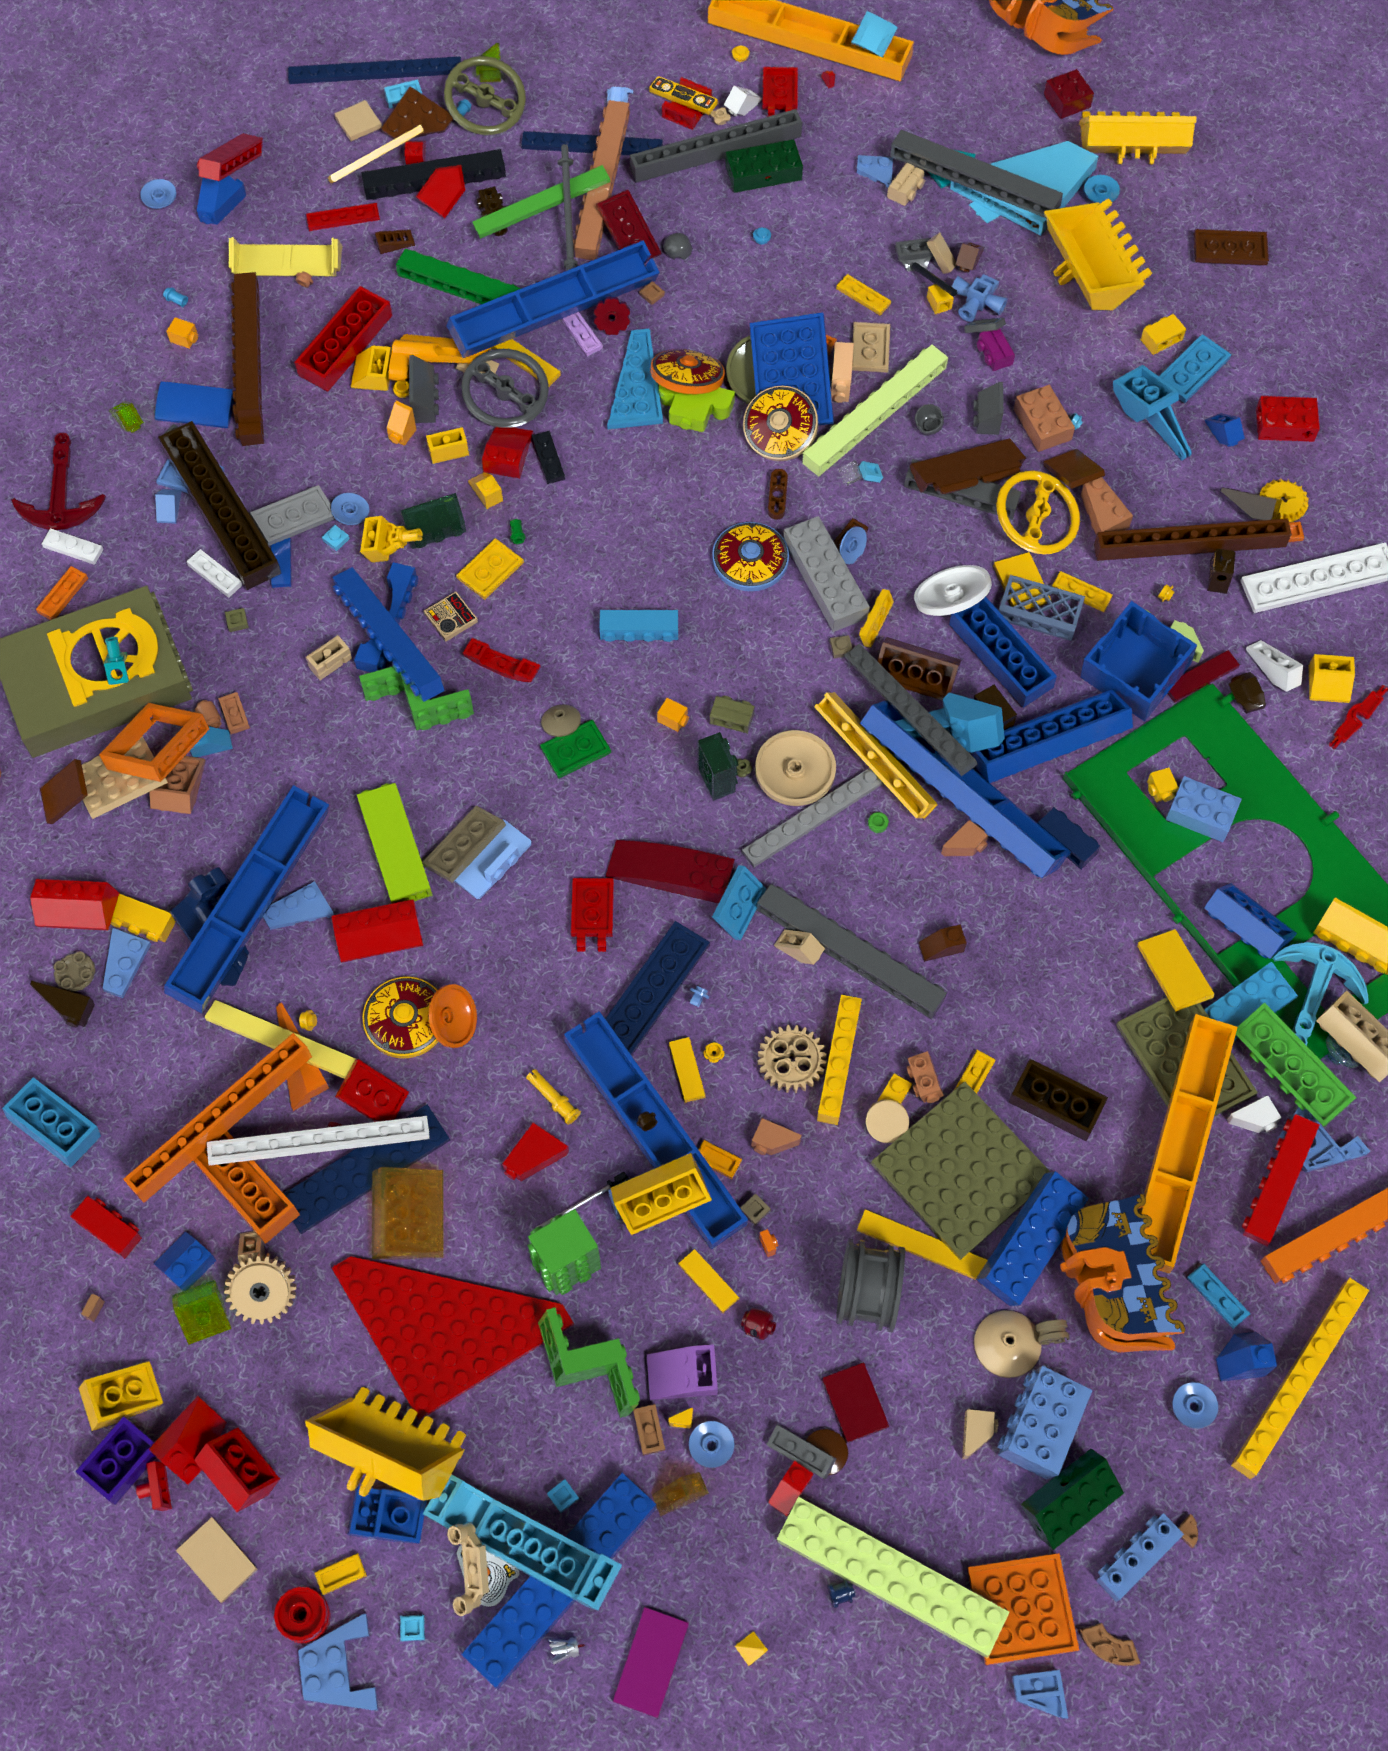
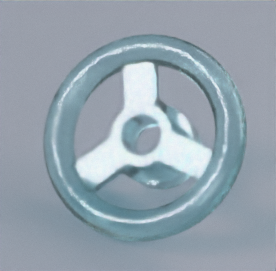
M1330 1034L1327 1035L1328 1057L1334 1064H1342L1349 1068H1356L1360 1065L1356 1061L1352 1062L1349 1052L1339 1046Z

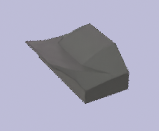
M931 238L895 242L898 260L904 264L908 272L915 271L912 269L914 262L927 269L933 254L926 242Z

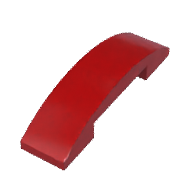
M471 638L463 651V655L474 663L517 681L532 682L541 667L540 664L525 658L520 661L490 649L489 644Z

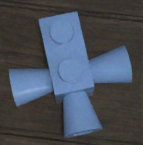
M983 274L981 278L976 277L971 285L960 276H957L952 287L957 290L958 295L967 296L966 303L958 310L960 317L971 322L975 319L977 310L982 311L985 306L1001 315L1008 298L993 295L999 286V281Z

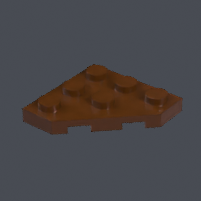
M410 86L381 128V131L392 139H396L421 125L423 132L415 136L421 137L427 136V134L444 133L454 119L448 111Z

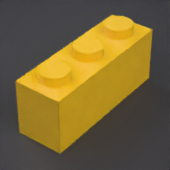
M119 894L110 924L117 928H121V926L126 927L129 932L135 935L144 934L149 940L158 942V940L166 942L176 921L167 911Z

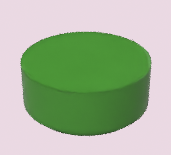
M875 812L870 815L868 827L871 831L882 833L888 827L889 820L884 813Z

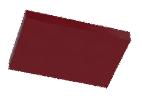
M864 1362L822 1378L846 1443L889 1428L888 1421Z

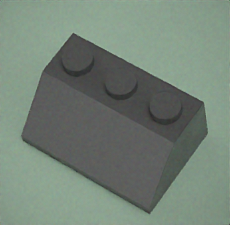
M409 355L410 407L413 408L415 423H435L436 415H439V404H436V400H439V389L436 388V385L439 384V375L435 373L432 364L414 355Z

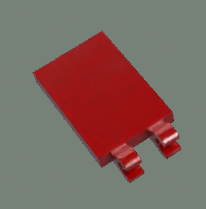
M763 67V109H768V117L775 115V109H784L785 112L797 110L798 67Z
M573 878L571 937H577V952H586V937H598V952H606V937H613L614 878Z

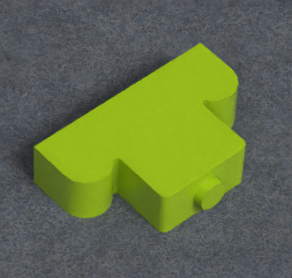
M659 385L661 404L671 406L669 410V423L680 426L685 430L691 429L704 432L711 414L718 420L727 419L735 403V391L720 387L704 394H684Z

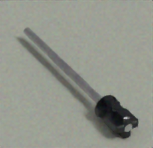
M625 1172L618 1174L614 1177V1182L608 1180V1186L559 1214L563 1216L608 1191L611 1187L628 1181L627 1174ZM551 1219L540 1224L539 1226L545 1227L546 1225L550 1224Z

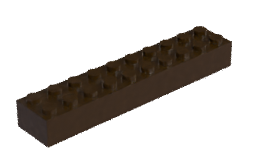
M193 421L159 436L162 450L246 590L282 574L276 557Z

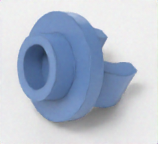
M696 986L695 989H690V991L694 992L690 1003L697 1007L700 1006L703 997L710 998V996L706 995L708 991L699 986Z

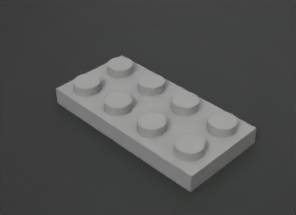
M319 485L250 512L252 520L268 546L335 519L331 513V504Z

